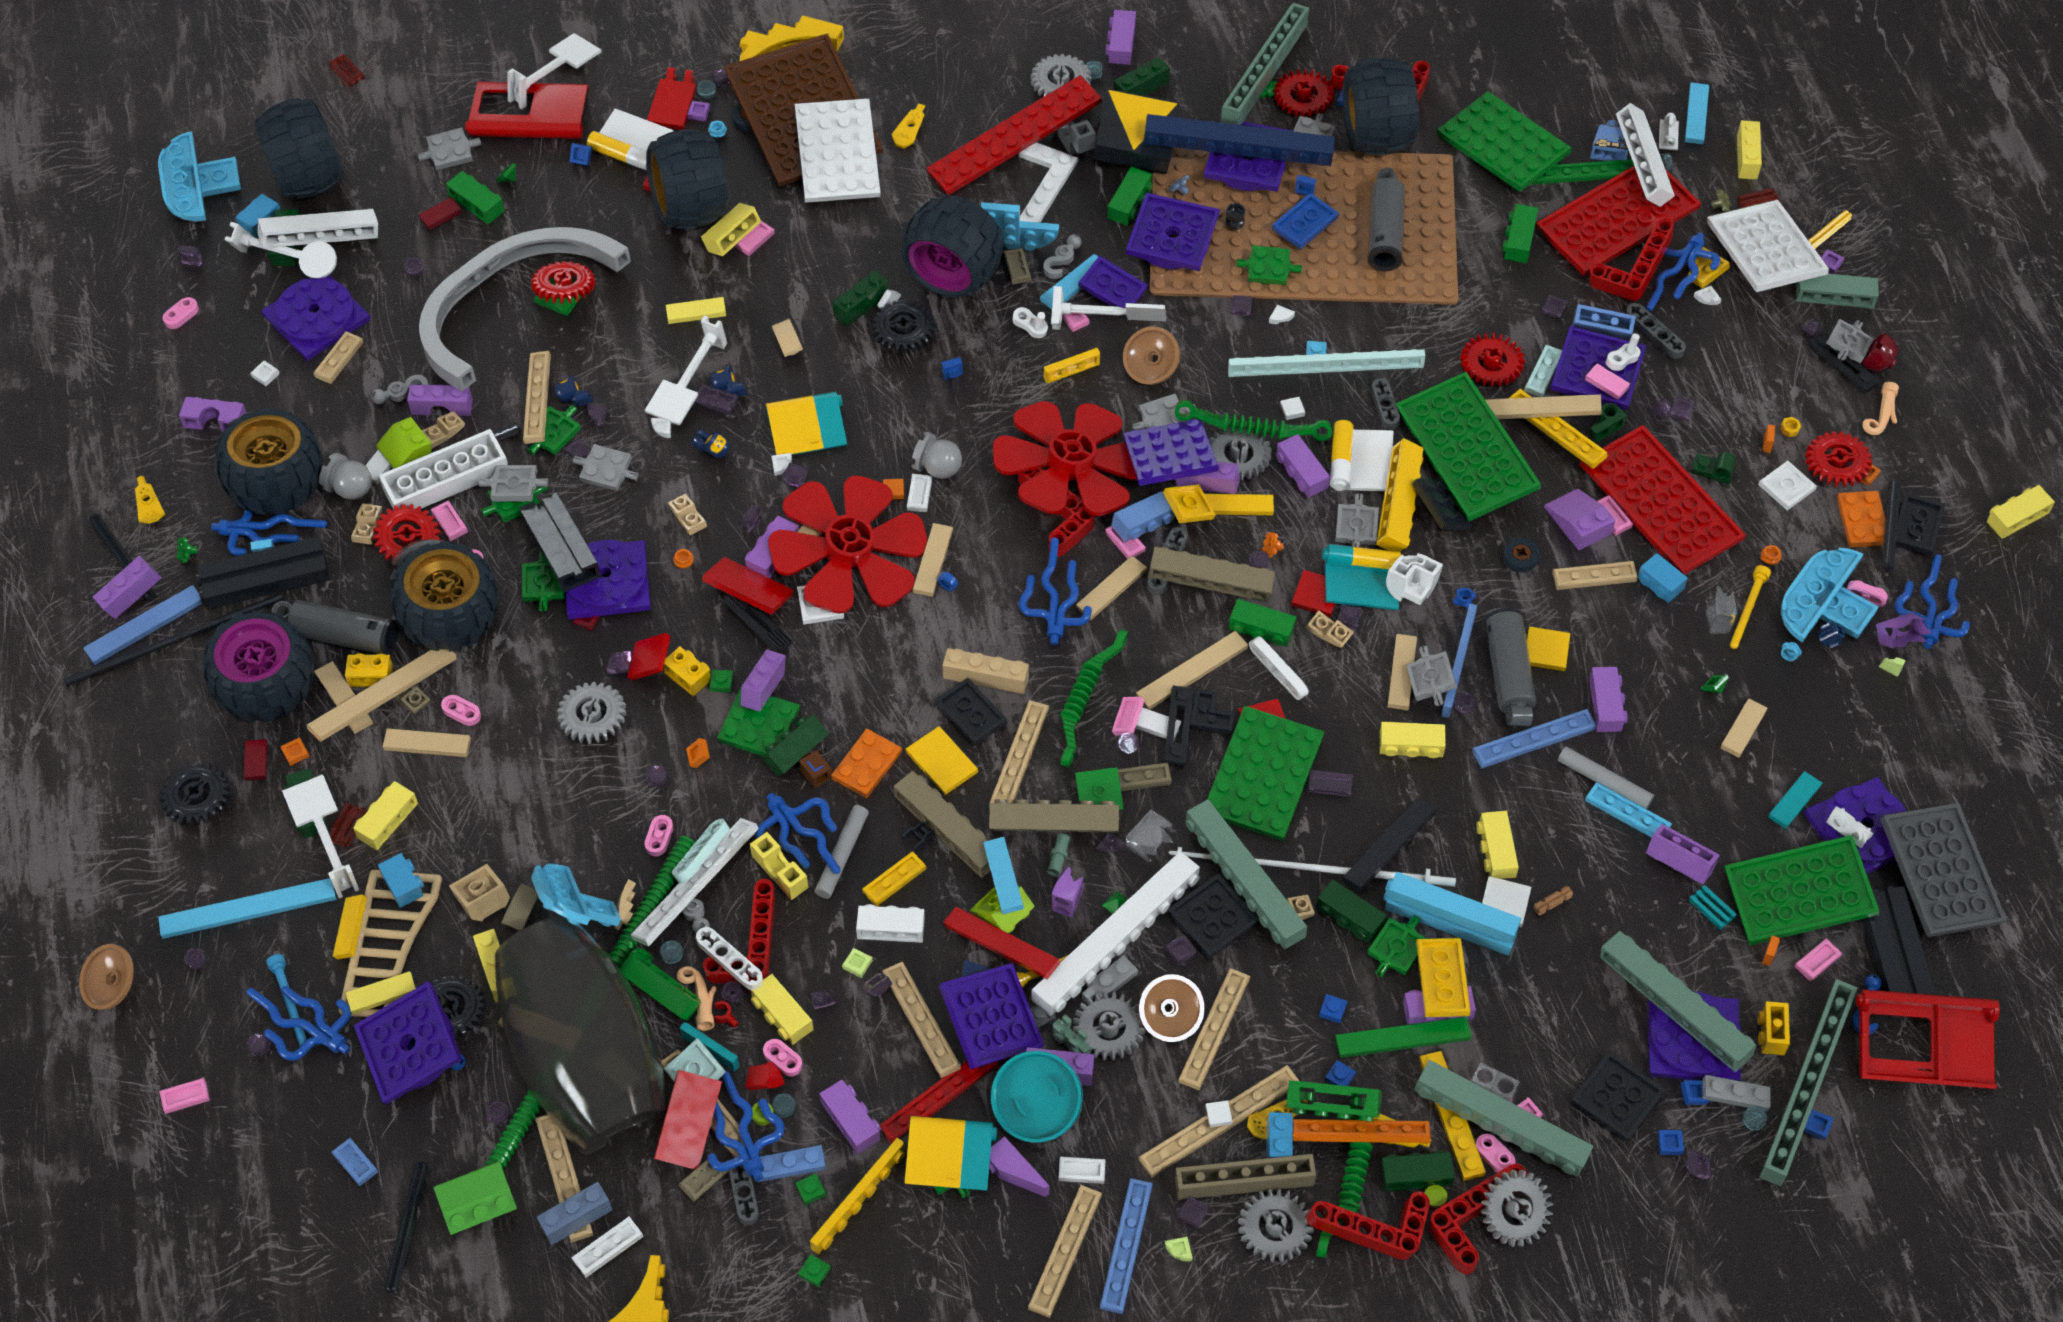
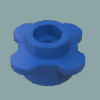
M1458 588L1456 590L1457 596L1453 599V603L1465 606L1468 609L1469 604H1473L1472 601L1476 598V594L1469 588Z

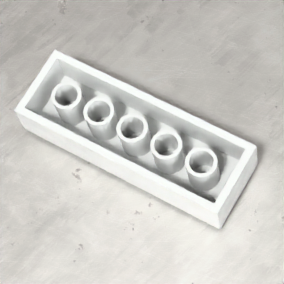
M489 429L380 474L379 478L393 510L394 505H397L400 509L403 503L407 508H409L410 504H413L414 509H416L418 506L424 508L479 485L480 478H492L496 465H508L494 434Z

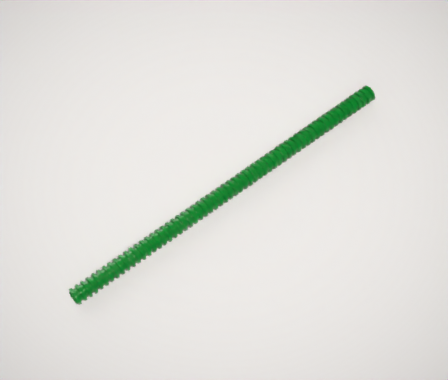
M680 836L675 847L672 848V852L669 853V857L665 860L666 863L662 865L659 874L656 875V879L653 880V884L650 885L649 890L646 892V896L643 897V901L640 902L639 907L634 912L633 918L626 925L627 929L623 930V934L619 937L620 940L616 942L613 951L609 954L610 957H607L603 968L600 969V974H597L593 985L590 986V991H587L586 996L582 999L583 1002L579 1004L580 1008L576 1009V1013L572 1016L573 1019L569 1021L570 1025L568 1026L577 1028L583 1033L580 1038L584 1037V1033L588 1030L587 1027L591 1025L590 1021L594 1020L593 1015L598 1013L597 1010L601 1008L604 998L608 996L611 987L614 986V981H617L618 976L621 974L619 972L620 967L631 951L638 945L632 939L631 934L666 898L667 892L671 890L670 887L676 881L672 871L695 844L691 838L687 836ZM558 1047L553 1048L552 1054L548 1056L549 1060L545 1061L546 1066H542V1071L538 1073V1077L534 1080L535 1083L531 1085V1089L527 1092L528 1095L524 1097L525 1101L520 1103L521 1107L517 1108L518 1113L513 1115L514 1119L510 1120V1125L506 1127L507 1131L502 1133L503 1137L499 1138L500 1143L495 1145L496 1149L492 1150L493 1155H489V1161L485 1162V1166L499 1161L502 1170L507 1167L506 1162H509L511 1160L510 1156L514 1155L513 1150H517V1144L521 1143V1138L525 1136L524 1132H527L528 1126L532 1124L531 1120H534L536 1118L535 1114L539 1113V1108L546 1101L545 1097L549 1096V1091L553 1089L552 1085L556 1084V1079L560 1077L559 1073L563 1072V1067H566V1062L570 1060V1056L574 1053L573 1050L569 1052Z

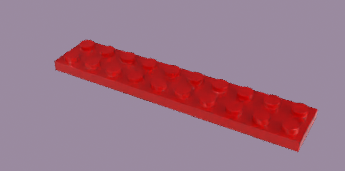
M1079 75L928 166L927 172L947 195H950L1102 103V97Z

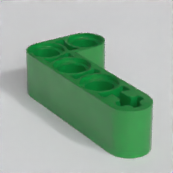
M636 948L631 951L620 967L619 972L684 1020H689L701 1003L698 996L651 963L653 957L642 948Z

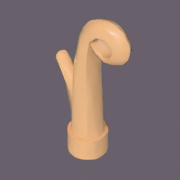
M1885 382L1883 384L1878 422L1870 418L1863 421V429L1867 434L1879 435L1886 428L1889 418H1891L1893 424L1897 423L1895 397H1897L1899 386L1896 383Z
M690 966L682 967L677 972V979L684 984L695 982L696 996L701 1000L697 1008V1029L701 1031L710 1030L715 1026L712 1002L716 987L713 986L708 993L700 972Z

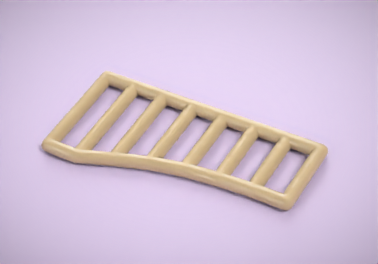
M380 870L370 871L364 895L367 897L355 955L350 957L341 997L342 1000L348 1003L346 992L360 988L353 987L355 976L391 978L402 974L414 939L438 900L442 882L440 875L413 873L414 876L419 875L422 882L432 883L430 893H423V897L415 900L426 902L420 912L371 909L373 898H395L390 890L375 889L377 879H383ZM368 917L415 921L409 931L366 928ZM364 937L405 940L401 950L362 947ZM360 956L397 959L393 970L358 967ZM339 1008V1014L342 1015L343 1011ZM368 1009L353 1015L351 1014V1016L369 1017L380 1009Z

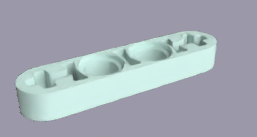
M718 819L711 823L673 869L672 874L678 883H684L689 880L729 832L730 828L724 819Z

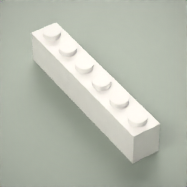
M1629 103L1616 113L1645 197L1661 207L1675 195L1645 113Z
M373 209L258 219V236L262 248L304 245L315 241L327 243L378 238V221Z

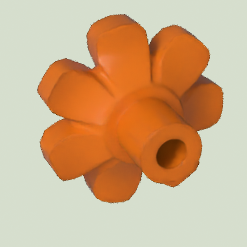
M1268 532L1266 539L1263 541L1264 547L1261 548L1262 554H1266L1267 558H1272L1273 555H1276L1277 550H1283V543L1277 540V533Z

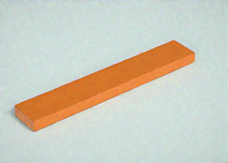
M1293 1119V1141L1430 1143L1431 1139L1429 1121L1373 1120V1122L1361 1120Z

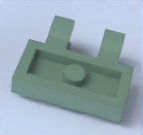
M1067 1015L1062 1017V1021L1058 1019L1053 1023V1037L1058 1043H1064L1070 1052L1091 1054V1047L1086 1043L1088 1034L1082 1029L1078 1032V1035L1071 1030L1072 1020Z

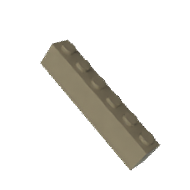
M1154 547L1148 577L1269 602L1275 572L1267 568H1255L1247 564L1231 563L1224 559H1212L1205 555H1193L1186 551H1174L1167 547Z
M911 771L894 785V796L921 822L924 821L925 826L933 830L934 834L974 872L983 878L991 871L983 842L988 841L984 833L979 829L976 830L966 816H961L952 803L946 802L937 789H932L923 776H918L914 771Z
M995 799L994 803H990L989 830L1118 833L1119 805H1114V801H1102V805H1093V801H1080V804H1072L1070 800H1059V804H1050V800H1037V804H1029V800H1016V803H1007L1005 799Z
M1313 1154L1176 1168L1175 1172L1178 1200L1268 1191L1269 1189L1314 1186L1316 1179Z

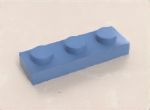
M822 1145L761 1156L760 1159L764 1166V1170L761 1172L763 1179L758 1182L825 1170Z

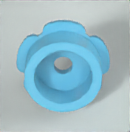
M718 120L713 121L708 128L710 135L715 138L723 137L727 131L724 123Z
M1785 642L1782 645L1781 656L1785 660L1794 661L1798 656H1801V649L1796 643Z

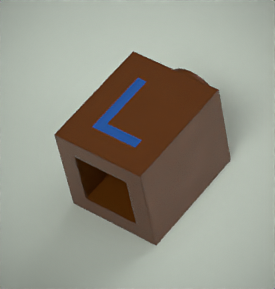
M817 750L807 753L799 760L800 771L814 789L832 779L831 767Z

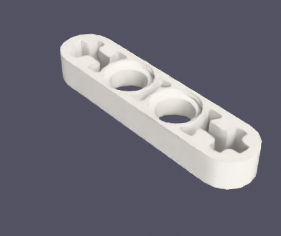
M1258 636L1249 642V647L1254 655L1295 699L1300 700L1308 695V689L1304 682L1263 638Z
M703 927L698 930L696 934L697 944L704 952L747 989L756 990L762 986V972L712 928ZM710 936V940L713 943V946H711V943L708 940L705 939L703 941L702 937ZM724 947L728 952L724 956H718L716 950ZM735 961H741L743 967L736 970L731 967V964ZM748 970V974H749L751 977L754 978V977L756 976V977H757V981L751 980V981L749 982V977H748V975L746 974V971Z

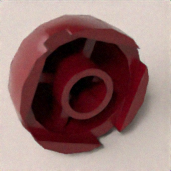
M1882 333L1871 343L1867 352L1868 355H1865L1860 364L1874 372H1880L1886 368L1891 369L1897 362L1895 359L1898 354L1896 342L1887 333Z

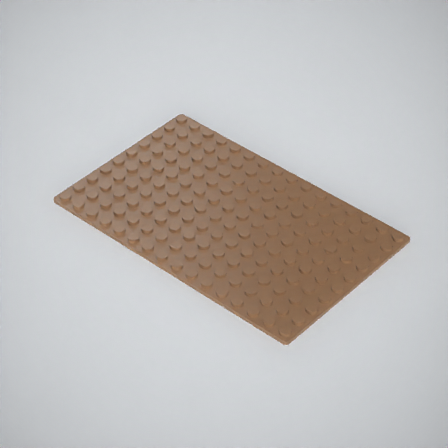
M1173 147L1167 174L1153 171L1152 194L1220 209V214L1201 270L1196 271L1187 268L1173 270L1161 268L1150 263L1151 295L1421 304L1458 303L1453 156L1450 154L1393 153L1376 156L1364 154L1363 152L1334 151L1331 166L1286 161L1285 171L1282 175L1278 192L1265 189L1255 191L1239 190L1229 187L1222 181L1204 178L1205 168L1210 152ZM1389 167L1394 170L1399 181L1405 187L1403 260L1401 265L1395 270L1379 271L1372 268L1368 263L1370 198L1372 185L1377 181V173L1381 169ZM1188 174L1190 178L1186 181L1185 186L1189 192L1185 195L1180 190H1175L1171 193L1169 186L1175 183L1177 179H1181ZM1298 175L1316 179L1314 195L1339 212L1338 219L1301 250L1272 230V224L1307 196L1295 193ZM1232 203H1239L1245 208L1244 226L1239 230H1232L1225 223L1226 209ZM1252 245L1290 249L1291 264L1302 265V272H1290L1286 285L1248 282V267H1236L1237 258L1249 260Z

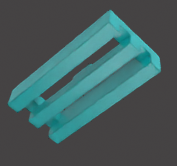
M1706 885L1688 900L1719 930L1723 929L1737 915ZM1698 898L1701 899V900L1708 906V908H1706V907L1698 900ZM1713 913H1716L1723 920V922L1719 920Z

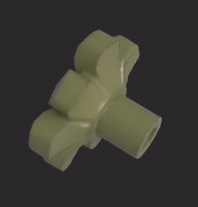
M1720 189L1717 192V200L1712 201L1711 205L1713 209L1721 207L1723 212H1729L1731 203L1727 200L1729 196L1727 192L1724 193Z

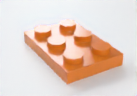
M1879 492L1838 493L1837 501L1849 548L1883 546L1886 519Z
M866 728L832 773V779L868 798L902 753V747Z

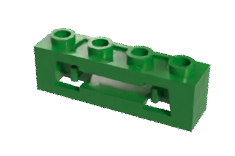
M1289 1080L1286 1107L1291 1108L1292 1113L1306 1114V1110L1315 1111V1116L1328 1117V1113H1337V1118L1351 1119V1115L1360 1116L1359 1120L1373 1122V1117L1380 1118L1382 1090ZM1303 1088L1314 1089L1317 1093L1350 1097H1355V1094L1367 1095L1366 1098H1354V1105L1363 1106L1364 1110L1353 1109L1354 1107L1319 1102H1314L1313 1105L1304 1104V1100L1314 1101L1315 1093L1303 1092Z

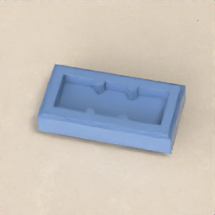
M351 1138L332 1151L333 1156L359 1187L378 1173L375 1166Z

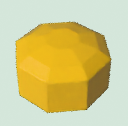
M1793 417L1784 418L1780 426L1782 434L1787 437L1797 436L1801 428L1799 420Z

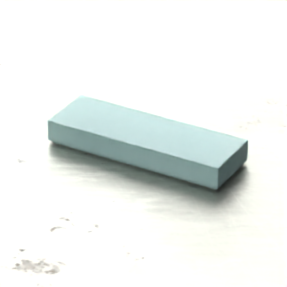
M1545 345L1525 386V392L1539 397L1544 396L1557 369L1562 350Z

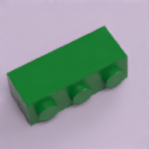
M1131 167L1108 205L1107 219L1128 226L1131 220L1136 218L1138 208L1142 206L1146 193L1152 191V174Z
M461 171L446 183L449 197H452L453 200L486 224H490L504 212L502 198L498 194L492 193L486 185H481L472 175H467Z
M1516 204L1515 210L1510 211L1508 222L1512 224L1511 226L1507 225L1505 236L1509 238L1508 240L1504 239L1502 251H1506L1504 259L1527 263L1538 212L1537 207Z
M1237 599L1230 616L1229 630L1236 631L1238 634H1246L1253 638L1260 636L1265 641L1272 642L1277 646L1288 647L1295 629L1297 616Z

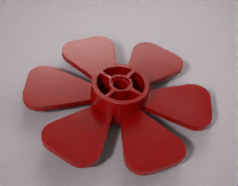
M1037 402L1015 412L1013 417L1015 427L1048 446V448L1007 435L997 437L994 440L993 464L999 473L1015 475L1046 466L1049 468L1021 484L1018 489V497L1022 502L1048 514H1058L1065 509L1069 480H1076L1082 505L1085 511L1091 515L1103 516L1128 504L1130 498L1128 490L1093 468L1137 481L1125 442L1099 449L1096 448V445L1121 431L1122 419L1115 413L1091 403H1085L1077 407L1074 429L1064 430L1060 412L1057 406L1050 402Z
M851 476L844 483L845 515L841 516L837 515L830 496L821 483L815 481L807 482L784 499L782 505L785 515L824 534L825 537L789 530H777L770 535L768 547L774 569L779 574L786 576L796 574L826 557L830 560L804 587L803 595L810 605L838 614L848 612L852 608L854 601L851 568L856 567L871 600L877 606L890 607L912 591L915 584L912 572L871 553L874 550L918 558L924 555L928 542L923 521L914 513H903L872 529L870 523L892 501L893 493L889 486L866 477Z

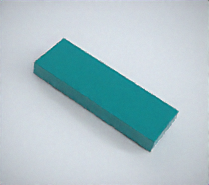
M1804 771L1771 811L1768 818L1787 829L1820 789L1822 782Z
M684 1022L681 1025L680 1032L683 1039L692 1043L698 1038L718 1062L733 1072L739 1068L737 1055L688 1023Z

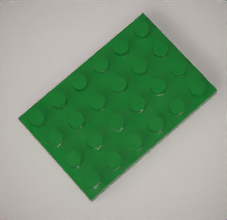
M1489 91L1437 129L1439 137L1519 192L1569 155L1572 148Z
M1244 706L1208 796L1209 801L1226 823L1284 841L1324 737V731Z
M1853 835L1724 866L1749 946L1770 941L1772 936L1783 938L1879 915V908Z

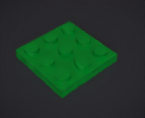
M740 688L717 740L719 743L764 756L767 754L765 749L773 742L778 744L782 741L780 736L788 729H791L800 706L799 704L770 696L759 712L741 706Z

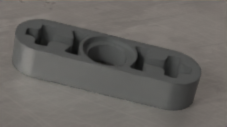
M1378 378L1372 383L1371 393L1382 426L1385 429L1393 430L1399 425L1400 415L1395 405V399L1389 382L1386 379ZM1377 387H1381V389H1384L1382 395H1381V390H1380V388H1377ZM1388 401L1391 405L1384 407L1380 403ZM1389 413H1390V418H1391V420H1394V421H1390V419H1387Z
M740 1165L729 1170L739 1221L744 1225H752L758 1220L759 1212L752 1177L748 1176L744 1166ZM739 1167L743 1170L744 1181H739L737 1168ZM746 1187L750 1189V1194L744 1198L738 1196V1190ZM744 1204H749L750 1212H752L749 1218H746Z

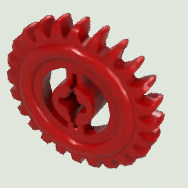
M1297 68L1296 75L1290 70L1289 77L1284 73L1283 78H1278L1273 93L1275 95L1274 99L1277 101V105L1281 107V110H1287L1289 115L1294 113L1295 117L1298 115L1305 117L1307 115L1310 118L1312 114L1316 116L1319 112L1324 113L1325 109L1330 108L1335 95L1334 86L1331 85V80L1326 81V75L1320 79V71L1314 76L1313 69L1310 74H1307L1306 68H1304L1303 74H1301ZM1313 90H1315L1317 96L1312 94ZM1290 93L1295 95L1296 100L1292 98Z
M562 261V263H549L548 266H542L541 269H538L532 276L531 286L532 291L536 296L539 295L540 300L545 297L546 302H548L550 297H552L553 304H555L557 298H559L561 304H563L564 298H567L569 303H571V297H574L578 302V295L585 299V294L590 295V291L594 290L595 279L592 271L585 265L581 266L580 263L574 264L571 261L569 263ZM571 276L577 279L573 284ZM553 277H554V284H555V285H553V284H551V283L549 282V280H550L551 278H553Z
M1494 332L1491 339L1485 333L1482 340L1478 334L1476 341L1471 338L1470 343H1465V348L1462 349V355L1460 356L1462 361L1461 367L1464 368V372H1467L1471 379L1475 378L1476 383L1481 381L1483 386L1489 384L1490 387H1493L1496 384L1497 387H1501L1502 383L1509 385V381L1514 382L1516 378L1520 377L1521 372L1524 370L1523 365L1525 364V359H1523L1524 353L1521 352L1520 346L1516 347V341L1509 344L1510 337L1502 341L1503 334L1496 339ZM1502 356L1505 358L1506 363L1502 362ZM1478 359L1483 361L1484 368L1480 365Z
M1832 431L1831 435L1826 432L1823 436L1818 435L1816 439L1811 440V445L1807 446L1805 458H1807L1806 465H1809L1808 471L1814 470L1813 477L1821 474L1819 482L1827 478V486L1833 480L1835 488L1839 482H1842L1843 488H1845L1847 481L1853 487L1855 481L1860 484L1862 478L1866 479L1867 474L1871 471L1872 455L1868 453L1869 448L1864 447L1865 443L1863 441L1858 442V437L1851 438L1849 433L1844 435V432L1837 434L1835 431ZM1835 448L1831 454H1825L1829 449ZM1847 462H1853L1852 465L1846 467Z
M404 503L400 509L397 505H394V511L386 509L387 515L380 514L382 520H376L375 522L379 527L373 528V532L378 533L373 536V540H379L375 543V548L381 547L379 555L386 552V561L390 557H393V560L403 547L416 541V538H421V540H440L436 535L441 533L439 529H435L439 524L432 522L435 517L427 516L428 510L421 512V506L414 509L413 504H410L409 508H407ZM405 521L412 522L420 528L415 529L410 524H404L399 527L398 531H392L397 524Z

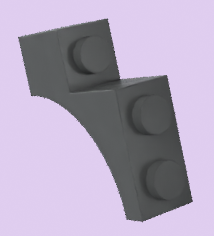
M1088 120L1077 124L1071 121L1055 131L1069 155L1080 154L1095 148L1096 133Z

